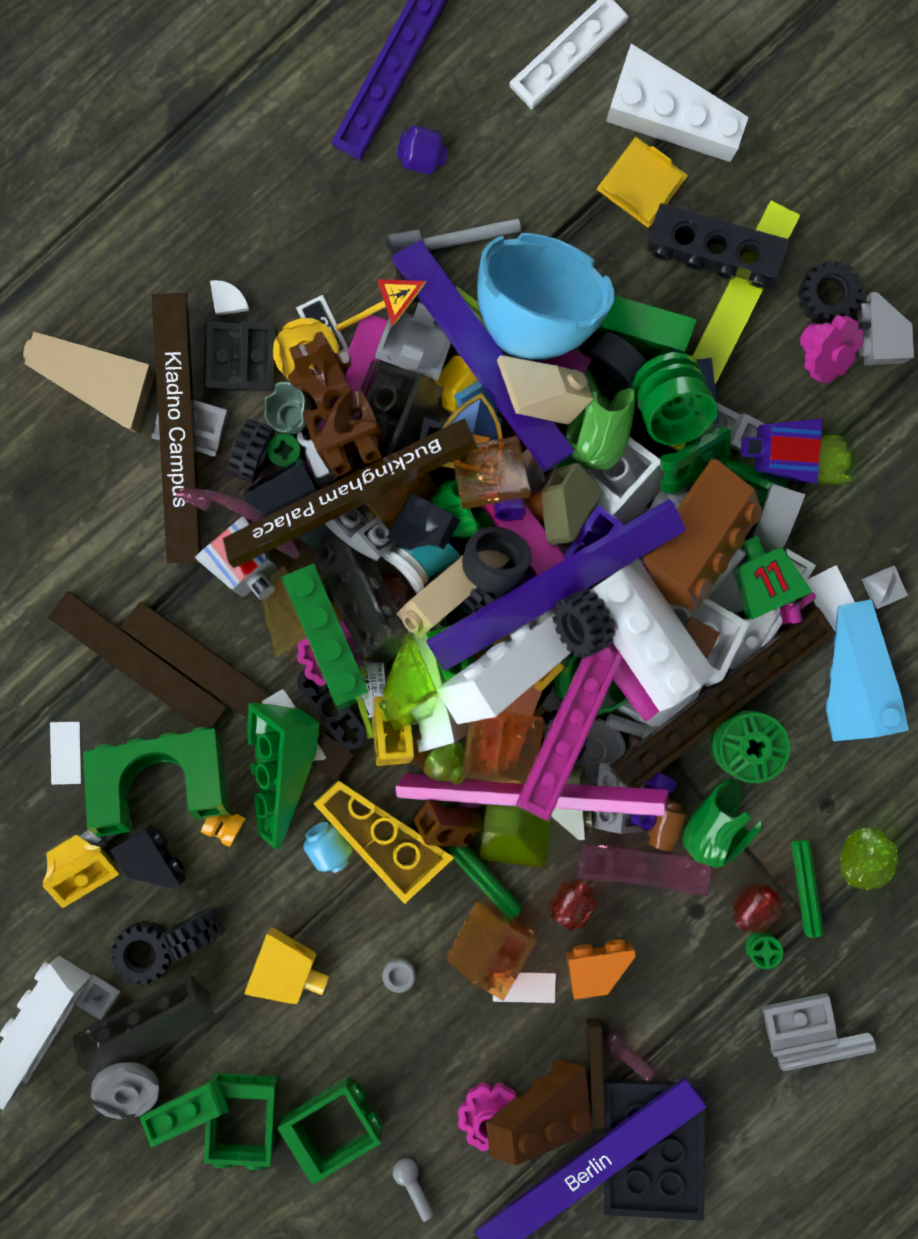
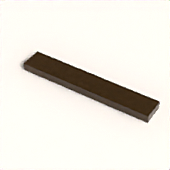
M67 591L48 616L55 624L195 726L213 729L227 710V705L72 592Z

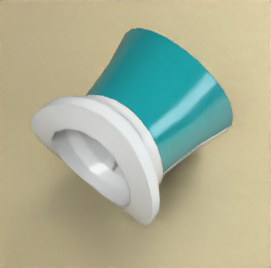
M448 543L444 550L430 545L408 550L398 544L382 557L401 572L413 590L418 594L424 589V585L429 582V578L456 562L462 556Z

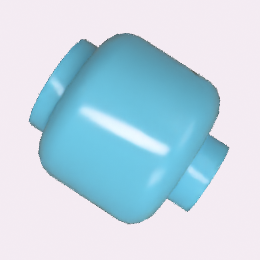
M321 822L306 833L303 848L318 871H332L335 873L348 865V858L352 854L353 847L332 824Z

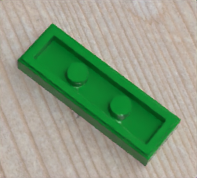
M215 1079L139 1117L150 1147L153 1148L229 1112L219 1083Z

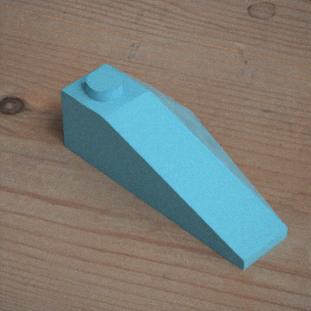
M872 599L838 606L835 625L836 635H834L833 641L835 646L833 665L830 667L829 676L831 678L830 691L826 702V713L832 741L874 738L909 731L902 696Z

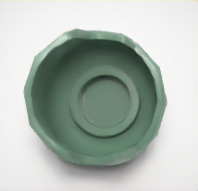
M278 382L275 384V391L264 399L265 421L278 434H297L307 426L303 411L306 409L312 411V403L305 392L295 389L290 382Z

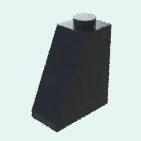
M303 457L245 488L243 498L249 505L265 516H268L321 488L316 484L312 472ZM325 524L297 537L311 548L319 545L327 547L339 539Z

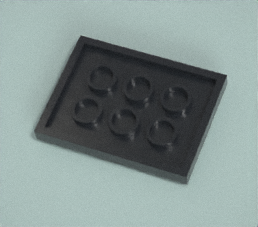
M605 1079L606 1125L604 1127V1135L677 1082ZM691 1083L705 1101V1083ZM705 1109L604 1181V1215L704 1221Z

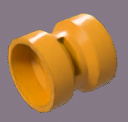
M230 813L206 819L201 833L208 837L215 836L221 840L223 845L231 848L246 818L239 814L232 815Z

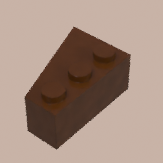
M558 1059L552 1064L553 1069L542 1079L536 1078L531 1083L532 1088L520 1098L514 1097L486 1122L490 1156L517 1166L593 1133L585 1066Z

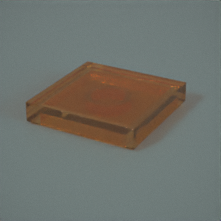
M518 436L476 443L477 449L453 460L462 509L531 497Z

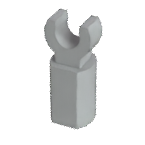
M302 432L297 433L298 442L307 449L305 455L316 484L326 485L336 480L337 476L330 467H325L319 457L312 439L307 440Z

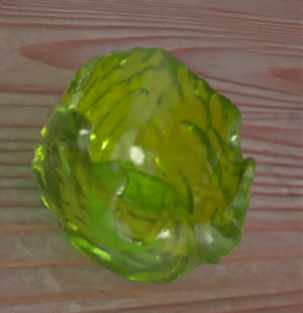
M861 828L853 832L844 842L839 863L840 871L846 882L856 889L870 890L883 887L893 877L898 865L896 846L892 841L888 840L886 834L881 832L880 829Z

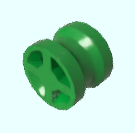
M289 434L276 435L268 444V456L277 467L283 468L303 457L301 444Z
M760 930L753 932L747 938L745 943L746 954L756 966L768 970L780 964L783 959V948L772 934Z

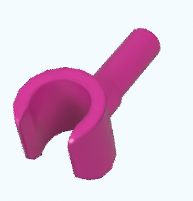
M809 593L795 603L781 606L782 624L802 622L801 610L816 599L815 593Z

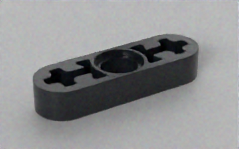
M305 668L302 669L297 678L298 687L339 745L345 749H356L361 746L366 739L364 724L352 707L349 706L342 709L339 715L334 717L326 715L323 711V703L326 699L332 698L330 692L324 694L316 702L313 696L319 694L314 686L307 687L305 685L308 678L304 673ZM327 684L320 686L322 690L327 688ZM348 713L351 718L345 722L351 729L355 727L359 729L360 732L356 735L358 741L354 742L352 739L346 741L343 738L346 730L342 724L336 729L332 723L339 721Z

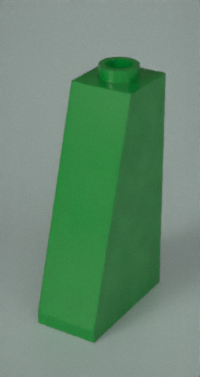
M614 295V303L593 334L600 337L604 332L613 333L628 342L637 351L657 357L671 352L684 353L697 320Z

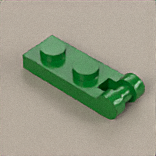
M719 426L676 453L662 455L660 457V469L664 471V476L660 480L661 491L664 493H676L695 482L711 459H716L722 464L730 460L731 429Z

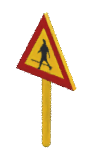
M377 279L384 300L338 324L336 330L341 331L385 307L391 324L394 326L427 281Z

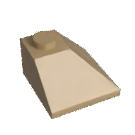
M501 355L497 359L514 410L518 414L569 425L593 400L587 378L583 372Z

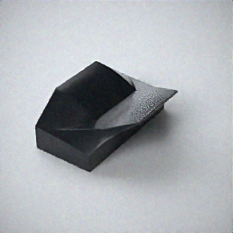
M409 493L393 528L386 538L408 550L427 545L437 546L444 550L461 520L435 504L413 493Z

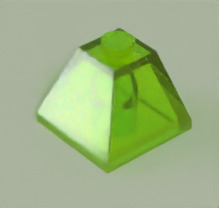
M412 632L405 634L384 686L382 701L378 703L384 721H390L394 730L432 717L438 699L437 690Z
M486 804L479 859L545 867L550 820L546 821L518 806Z

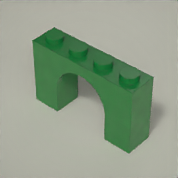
M311 564L282 576L284 586L337 710H342L369 698V691L315 565Z
M198 727L193 729L191 733L180 735L177 733H165L160 735L159 738L152 740L131 739L127 741V744L118 746L102 744L96 746L94 750L83 752L87 829L96 837L130 832L128 801L130 786L142 770L157 763H172L183 768L188 811L196 820L229 814L223 744L215 728Z

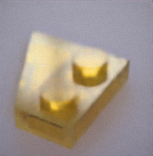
M284 566L268 578L275 586V590L269 597L261 600L265 611L267 628H269L274 647L273 652L277 658L282 656L305 635L281 578L290 574Z

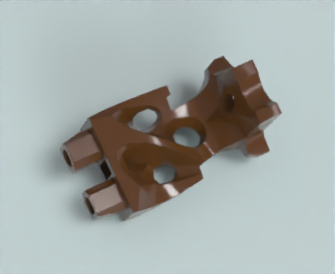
M322 331L316 333L315 338L308 344L289 348L295 364L294 370L288 375L289 382L295 389L302 390L309 395L318 407V409L312 411L306 409L303 411L314 447L325 467H330L336 476H341L352 469L349 458L358 454L361 455L364 463H372L381 459L380 445L385 444V440L376 417L362 390L353 392L347 383L346 373L351 367L352 362L349 352L335 353ZM356 411L362 412L360 420H353V414ZM319 419H325L327 422L322 431L317 427L316 422Z

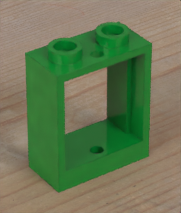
M213 1073L209 1082L217 1079L224 1098L267 1100L265 1146L218 1143L220 1118L218 1116L206 1122L204 1164H213L214 1167L221 1169L229 1168L233 1165L246 1166L250 1170H262L265 1167H271L275 1156L279 1076Z
M349 1076L286 1113L280 1119L277 1129L312 1185L381 1144L382 1130L384 1129L383 1123L375 1111L370 1112L365 1103L367 1098L362 1087L358 1083L353 1084ZM345 1094L367 1132L322 1159L300 1120Z

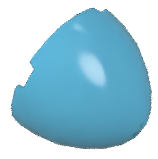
M521 233L518 239L504 240V237L500 236L488 243L480 258L477 280L478 304L486 328L503 351L517 359L540 362L572 351L584 343L598 329L614 303V289L608 276L603 278L593 267L594 260L590 256L561 240L531 233Z

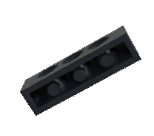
M660 203L647 241V251L652 252V256L659 260L670 261L671 258L683 261L684 265L694 270L707 268L716 271V274L722 278L732 280L738 277L748 280V284L753 287L766 289L768 286L775 288L790 239ZM687 234L693 238V242L688 245H681L676 241V238L679 235ZM719 243L724 246L725 251L721 254H713L708 250V247L711 244ZM750 252L758 260L752 264H747L740 259V256L743 253Z

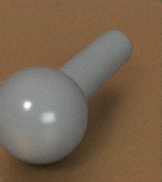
M612 714L608 715L605 724L606 727L640 737L642 740L659 727H651L648 724L643 725Z
M400 1159L393 1167L394 1180L399 1185L406 1187L422 1221L425 1222L435 1215L417 1181L419 1175L418 1166L411 1159Z

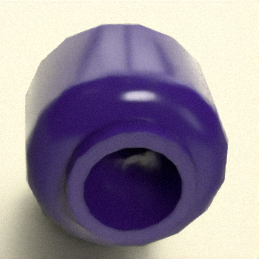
M412 126L407 132L403 131L401 133L396 157L401 159L404 169L430 175L436 170L437 166L444 165L447 156V146L443 145L440 132L420 126Z

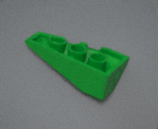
M253 702L249 703L247 738L248 745H254L256 763L250 764L251 775L256 776L259 785V793H256L254 796L258 835L277 850L282 847L317 752V740L320 735L319 722L301 709Z

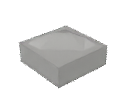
M895 565L861 579L869 594V598L872 599L874 609H879L908 596Z
M93 974L74 1004L103 1022L122 992Z

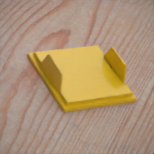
M635 137L596 190L649 229L655 220L660 203L667 205L688 175L676 167L670 158L654 146L649 147L639 138Z

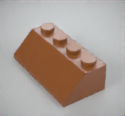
M716 459L710 460L677 508L686 531L645 554L643 557L653 582L666 601L693 611H697L702 602L709 597L713 585L719 576L726 571L729 561L737 549L742 547L745 537L752 526L759 521L762 513L755 489Z

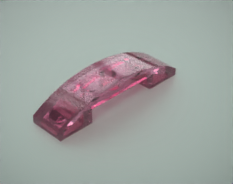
M199 488L179 489L176 494L177 497L206 512L212 500L253 522L266 517L247 502L222 492ZM288 541L275 548L296 560L299 556V552L292 541Z
M582 844L577 878L609 883L611 881L670 888L675 892L707 896L712 867L698 863L693 858L617 846Z

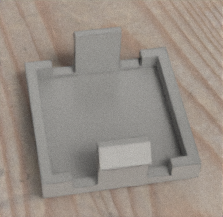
M419 301L414 315L404 312L394 326H392L390 318L388 319L374 358L438 381L451 342L438 324L434 323L433 317L423 303Z

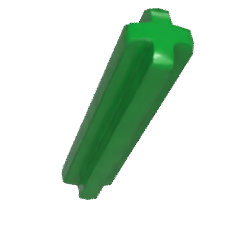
M806 839L792 841L791 848L804 934L809 938L823 936L824 929L811 843Z
M468 846L447 847V853L454 857L456 863L508 919L512 920L520 914L523 908L521 903Z

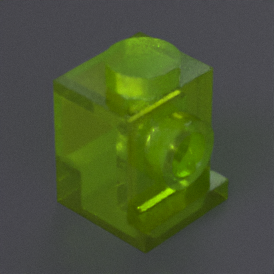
M822 436L818 482L810 484L844 485L852 482V475H845V470H848L850 467L851 453L850 450H846L847 441H843V436Z

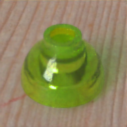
M459 741L436 747L425 761L424 773L437 782H452L454 785L463 782L469 774V770L466 768L467 759L463 746Z

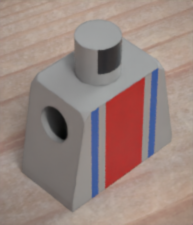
M242 516L197 554L195 558L241 597L253 591L259 600H263L269 597L275 590V586L267 578L277 569V564L271 553L268 551L236 568H233L227 560L223 538L252 524Z

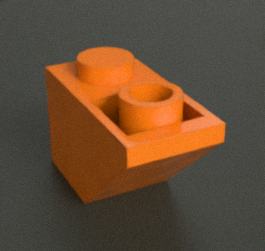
M616 939L607 941L605 943L606 946L593 948L590 944H583L573 947V951L566 952L574 1000L608 995L636 957L631 942L625 943V940Z

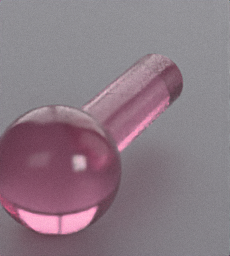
M608 1030L603 1034V1052L611 1057L618 1056L647 1082L653 1077L656 1071L626 1046V1039L620 1031Z

